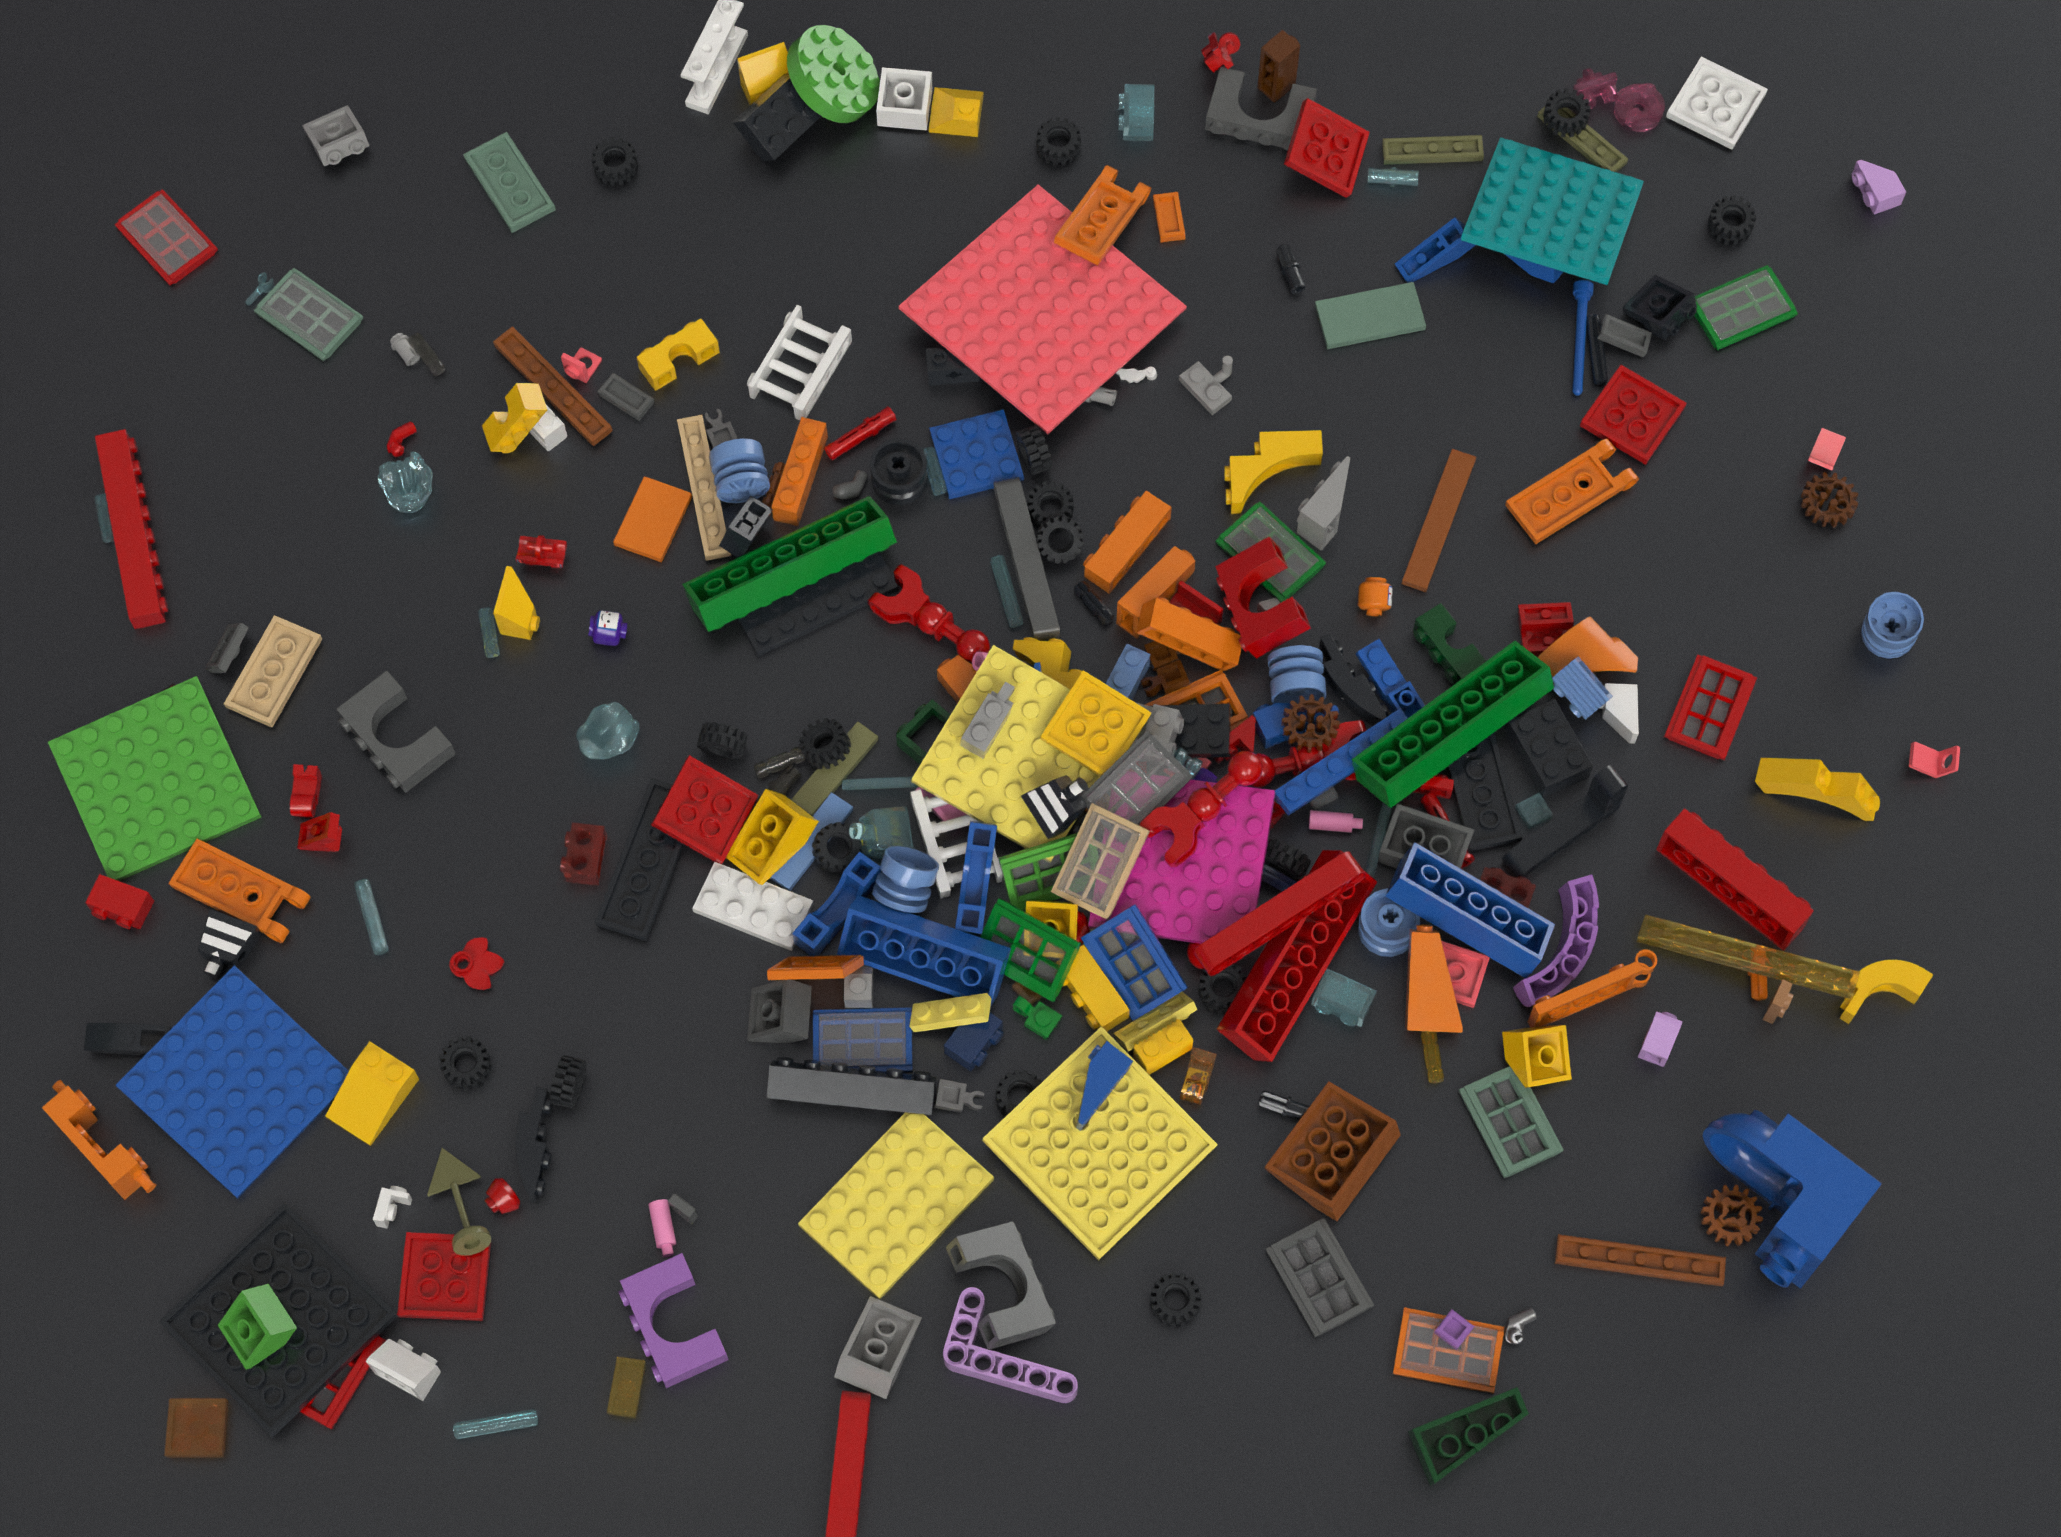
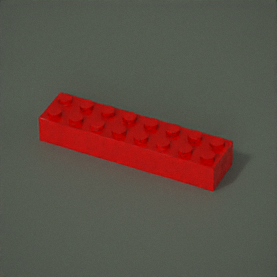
M1322 850L1309 874L1344 852L1342 850ZM1364 871L1366 873L1365 877L1358 884L1268 941L1217 1027L1221 1034L1251 1059L1272 1062L1360 913L1366 899L1377 884V881L1366 871Z

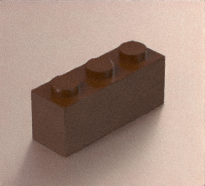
M1281 30L1261 47L1257 88L1274 103L1292 89L1293 83L1296 84L1300 44L1294 36L1288 35L1284 30Z

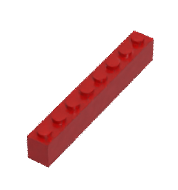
M126 429L97 435L95 440L129 620L134 629L165 623L164 613L168 612V606L165 597H161L160 589H164L160 573H156L159 559L157 552L152 551L151 544L155 543L152 528L147 526V521L151 520L148 506L143 505L142 498L146 497V491L143 482L139 483L138 476L142 475L139 460H135L134 453L138 452L135 438H130Z

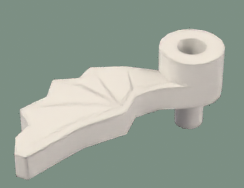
M1148 367L1140 371L1135 368L1120 369L1116 372L1121 380H1126L1129 384L1132 382L1138 383L1145 377L1148 380H1155L1157 378V372L1154 367Z

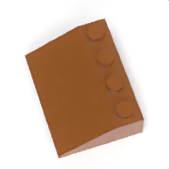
M1328 1081L1266 1164L1265 1169L1314 1208L1338 1221L1401 1134L1396 1120Z

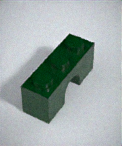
M1440 603L1415 619L1413 633L1417 641L1421 644L1424 643L1429 649L1431 659L1436 664L1439 663L1445 670L1444 674L1451 684H1456L1485 663L1486 660L1473 643L1463 649H1455L1447 644L1445 639L1454 634L1457 623L1443 604Z

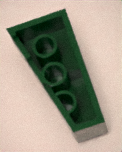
M1516 1387L1408 1431L1428 1482L1430 1485H1433L1529 1413L1520 1391Z

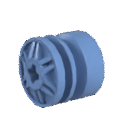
M733 439L715 446L710 451L709 461L712 473L715 475L714 485L716 486V495L719 500L726 503L747 502L750 496L757 499L769 491L770 482L767 477V469L764 467L765 457L760 442L753 439Z
M1889 592L1877 597L1869 607L1862 623L1861 635L1863 643L1869 651L1878 657L1891 659L1903 656L1913 647L1922 630L1924 622L1922 608L1914 598L1905 593Z
M1304 645L1288 646L1277 649L1268 655L1269 677L1273 679L1270 681L1271 702L1273 704L1290 703L1292 700L1298 704L1299 696L1301 695L1305 700H1309L1310 694L1314 695V700L1316 701L1320 697L1326 698L1325 678L1321 675L1324 672L1323 654L1318 648Z
M902 846L888 847L885 849L880 865L882 872L877 875L872 895L876 900L890 908L910 913L923 912L927 908L928 898L931 895L929 887L935 883L939 863L928 854L916 849Z

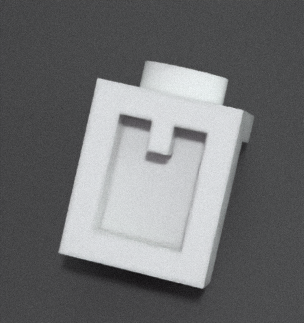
M391 1186L390 1189L381 1188L373 1217L377 1227L388 1229L389 1222L394 1221L397 1213L395 1202L411 1205L412 1198L409 1193H406V1189L398 1186Z

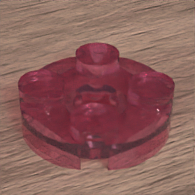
M1651 83L1632 84L1621 89L1618 92L1614 106V114L1618 122L1623 126L1626 124L1632 127V130L1637 132H1644L1655 128L1662 119L1665 110V102L1662 95ZM1642 104L1644 109L1640 111L1638 108L1634 109V106Z

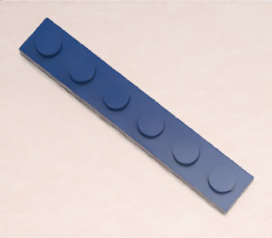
M1398 709L1275 790L1276 801L1288 816L1353 774L1355 771L1351 759L1407 719L1406 716Z

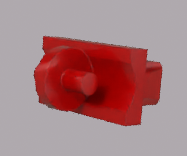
M1213 31L1208 36L1210 43L1201 50L1205 57L1204 62L1212 72H1215L1223 65L1229 69L1234 65L1231 54L1239 50L1240 39L1235 33L1228 32L1223 34L1218 42L1217 35Z
M538 535L537 538L520 536L516 562L525 563L526 565L563 568L567 541L545 539L543 535Z

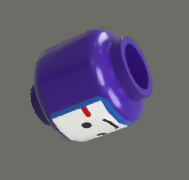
M599 610L595 616H591L588 636L592 637L595 644L617 646L620 638L626 639L628 623L623 622V617L618 612Z

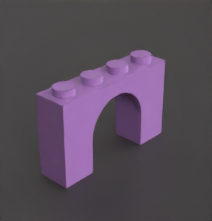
M682 1253L620 1280L623 1289L618 1291L624 1306L630 1305L634 1314L629 1316L635 1332L642 1331L645 1340L640 1341L646 1357L652 1355L656 1365L652 1366L651 1369L657 1383L663 1380L665 1387L668 1388L728 1361L727 1354L716 1329L681 1343L666 1341L653 1330V1315L658 1305L667 1297L696 1285Z

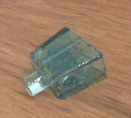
M907 807L873 809L859 818L858 823H852L850 826V837L861 840L862 852L866 856L882 860L885 849L888 847L902 846L913 849Z

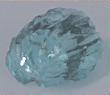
M411 452V456L405 458L404 461H392L379 466L378 485L394 509L402 513H414L423 508L433 491L431 486L433 473L417 452Z
M614 701L608 705L602 704L593 708L587 721L579 727L576 738L579 742V749L584 756L594 760H607L629 750L635 742L640 727L638 721L633 719L628 710Z

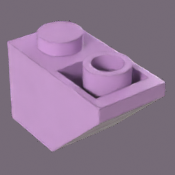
M1863 160L1856 162L1851 175L1852 181L1861 190L1865 205L1871 208L1874 215L1902 204L1906 191L1894 171Z
M1656 1011L1648 1027L1638 1058L1664 1067L1683 1021L1678 1020L1671 1013H1659Z

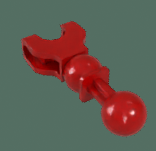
M902 564L898 565L893 571L896 583L902 588L901 592L891 597L876 592L867 600L870 609L887 623L899 624L909 622L914 626L917 625L923 633L934 635L937 641H940L945 636L956 644L958 655L969 663H972L976 652L989 653L990 642L987 636L979 630L964 631L956 626L953 614L950 611L947 612L939 603L930 602L929 596L923 591L920 576Z
M1362 720L1340 723L1339 729H1336L1338 731L1336 739L1331 738L1332 741L1329 747L1323 743L1322 751H1318L1315 746L1308 753L1306 746H1303L1300 750H1297L1294 746L1291 747L1288 756L1271 759L1265 754L1255 753L1262 762L1263 772L1260 779L1251 786L1264 787L1273 780L1275 775L1292 771L1295 778L1367 730L1365 723ZM1355 772L1345 779L1349 781L1357 780Z
M1250 751L1236 753L1229 761L1228 773L1213 787L1208 782H1205L1204 784L1207 787L1193 791L1187 805L1183 801L1177 807H1157L1143 819L1139 825L1150 830L1147 838L1153 837L1163 830H1170L1174 833V843L1165 853V861L1169 867L1179 866L1196 852L1198 833L1205 827L1202 822L1210 821L1217 817L1221 806H1227L1223 799L1238 785L1249 786L1260 779L1263 772L1260 758Z

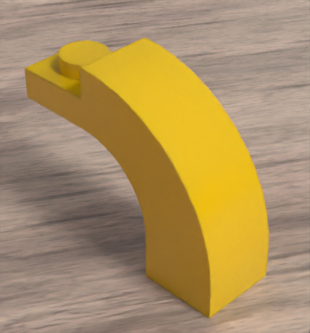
M1883 960L1872 963L1857 972L1844 989V992L1848 993L1840 1006L1844 1010L1840 1019L1849 1024L1863 1001L1876 992H1892L1915 1004L1933 974L1916 964L1902 960Z

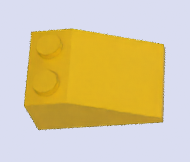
M765 789L735 839L726 858L758 884L763 885L806 844L819 821L785 795Z
M369 1041L353 1063L325 1117L371 1146L419 1081V1078L414 1069Z

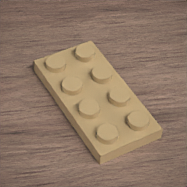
M274 615L224 702L225 707L273 728L321 643V635Z

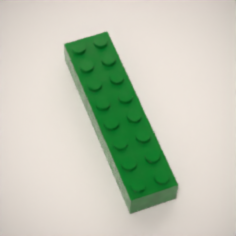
M868 496L682 585L692 610L707 631L710 632L722 628L726 623L737 618H743L760 607H766L783 596H789L806 585L815 584L819 579L827 575L838 573L846 566L855 562H861L867 556L878 551H884L889 546L897 543L887 515L871 496Z
M1517 641L1512 642L1351 759L1357 781L1389 808H1392L1554 689L1550 667Z

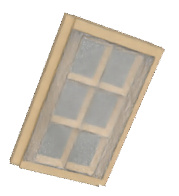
M1092 803L1051 892L1109 920L1150 830Z

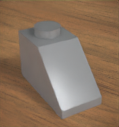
M863 965L844 978L845 1009H873L872 967Z

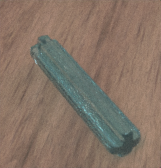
M1003 555L994 556L991 558V565L1009 626L1011 628L1022 626L1023 618Z
M368 879L358 880L354 885L374 953L381 955L388 952L389 949Z
M532 1409L458 1422L453 1425L454 1436L456 1439H463L538 1425V1415L536 1410Z

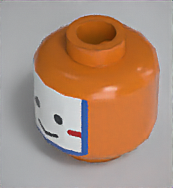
M1368 577L1365 582L1359 585L1358 606L1360 609L1366 610V615L1382 616V611H1387L1391 608L1393 588L1389 583H1386L1387 579Z

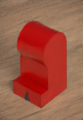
M294 764L290 814L296 817L313 818L319 801L322 774L318 766Z

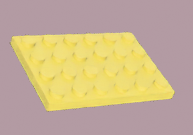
M905 1112L803 1217L798 1225L880 1300L994 1180V1176L926 1115Z

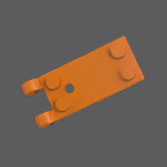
M1106 165L1058 231L1053 243L1099 265L1141 205H1144L1151 192V187L1139 182L1131 193L1114 184L1118 170Z
M1608 439L1600 441L1594 447L1506 501L1505 506L1535 545L1617 493L1630 489L1638 482L1639 478L1631 468L1625 469L1613 478L1601 463L1616 451V448ZM1586 481L1589 486L1582 488L1579 482Z
M196 839L168 883L170 887L228 916L257 926L260 932L278 943H283L290 932L282 924L271 920L282 900L285 899L295 907L304 909L311 898L305 891L199 839ZM251 894L258 895L257 900L254 902L248 901V897Z
M1641 950L1637 953L1634 962L1629 965L1618 964L1612 967L1608 974L1552 998L1550 995L1539 998L1535 1001L1527 1021L1529 1026H1546L1632 988L1644 987L1657 965L1656 954L1651 950ZM1648 957L1653 965L1648 967L1644 963H1639L1638 958ZM1638 975H1646L1645 980L1639 981L1635 979Z

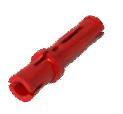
M887 406L871 418L866 417L863 419V423L827 446H824L827 456L833 461L870 436L878 435L879 430L897 420L894 412Z

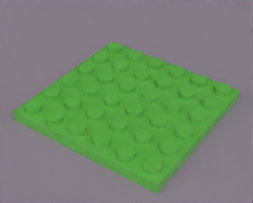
M197 676L48 741L107 877L117 881L124 880L190 850L196 839L206 843L261 818Z

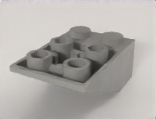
M1349 456L1342 462L1338 461L1335 463L1330 471L1331 475L1326 481L1321 480L1314 490L1315 494L1310 499L1306 498L1298 508L1300 513L1296 521L1298 523L1297 534L1321 551L1338 530L1350 464Z

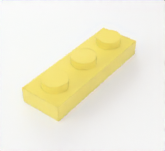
M1181 992L1116 1031L1114 1035L1117 1042L1129 1052L1134 1049L1135 1044L1139 1045V1041L1143 1042L1144 1039H1148V1036H1153V1033L1157 1034L1158 1030L1162 1031L1163 1027L1167 1028V1025L1176 1022V1019L1181 1021L1187 1019L1191 1013L1197 1010V1007L1191 998L1184 992Z
M988 993L915 1003L912 1007L909 1027L913 1032L988 1022L991 997Z

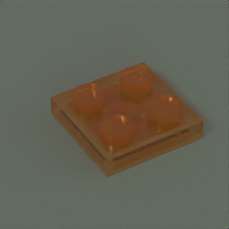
M226 1398L169 1399L165 1456L167 1458L224 1457L228 1400Z

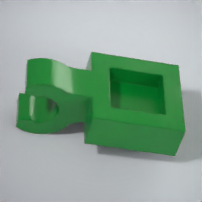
M1018 996L1013 1004V1010L1027 1018L1024 1026L1045 1040H1048L1062 1019L1061 1014L1040 1001L1036 1007H1033L1026 999Z

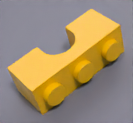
M702 319L690 322L681 331L674 335L666 336L654 347L644 349L637 356L638 367L656 391L677 379L675 367L672 364L676 357L688 355L700 365L720 353L718 340Z
M516 383L505 396L508 412H493L484 422L482 428L491 452L511 453L515 451L517 446L548 410L539 384Z

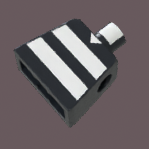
M1065 775L1021 795L1047 839H1051L1064 833L1087 808L1082 795L1089 790V787L1084 779L1079 777L1072 782L1070 777Z
M210 909L198 947L201 956L209 960L203 972L212 978L218 979L224 966L228 968L236 966L240 969L262 937L258 927Z

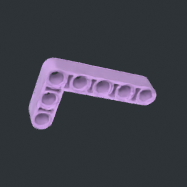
M969 1287L962 1291L943 1349L944 1364L949 1370L1060 1403H1069L1075 1399L1078 1383L1074 1375L975 1346L974 1343L979 1330L977 1324L982 1320L985 1310V1298L981 1290L975 1287ZM974 1297L980 1301V1304L976 1308H968L964 1304L968 1298ZM961 1324H968L972 1328L971 1332L967 1335H960L956 1329ZM952 1351H960L964 1355L963 1359L959 1362H952L948 1356ZM985 1358L991 1362L990 1367L986 1370L978 1369L975 1364L979 1359ZM1008 1366H1013L1018 1370V1374L1013 1378H1007L1002 1372ZM1035 1374H1041L1044 1376L1045 1382L1040 1386H1035L1030 1382V1378ZM1062 1382H1068L1072 1385L1073 1389L1071 1392L1063 1394L1058 1391L1057 1386Z

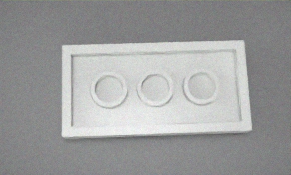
M714 862L692 909L694 913L792 951L795 946L792 933L810 913L814 902L811 899L768 882L760 885L747 874Z

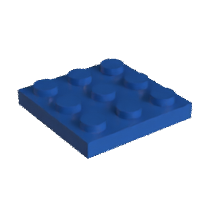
M1004 409L929 428L949 499L993 489V482L1015 477H1019L1020 481H1024V475Z

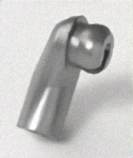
M1531 1307L1507 1319L1504 1335L1510 1344L1517 1345L1521 1343L1524 1337L1522 1336L1524 1325L1537 1319Z

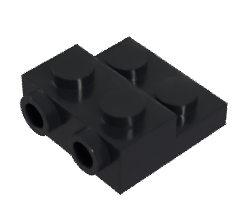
M1654 275L1622 308L1625 315L1643 323L1645 330L1665 340L1669 335L1675 336L1679 332L1681 323L1686 318L1692 319L1697 311V304L1694 293Z

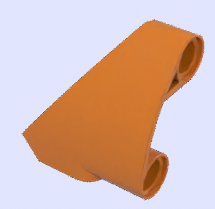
M1587 617L1572 627L1538 656L1541 661L1550 667L1552 677L1578 656L1592 672L1624 671L1636 673L1638 666V657L1619 638L1610 637L1592 617Z

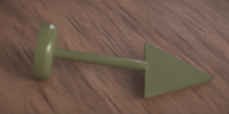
M442 1148L427 1195L429 1197L448 1189L452 1190L464 1228L458 1231L452 1239L453 1251L462 1256L477 1254L489 1246L491 1235L483 1226H470L458 1186L481 1178V1176Z

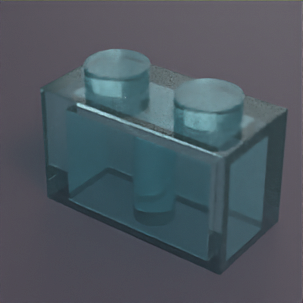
M1125 84L1124 94H1119V109H1124V115H1119V130H1123V140L1153 141L1154 85Z
M1327 968L1313 996L1311 1005L1315 1006V1009L1322 1014L1330 1015L1331 1013L1340 1017V1020L1346 1025L1362 1027L1377 991Z

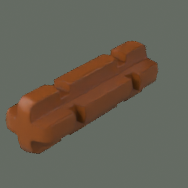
M778 462L774 465L772 471L774 475H771L769 479V491L762 500V503L772 508L786 465L783 462Z

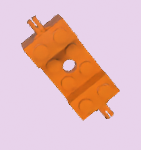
M62 1080L57 1081L52 1088L58 1094L47 1102L42 1109L124 1200L140 1186L144 1188L146 1193L151 1192L156 1187V1184L150 1180V1176L144 1171L148 1166L132 1147L126 1150L121 1143L109 1154H106L86 1132L87 1129L98 1121L92 1113L96 1108L79 1089L74 1092L68 1085L65 1086Z

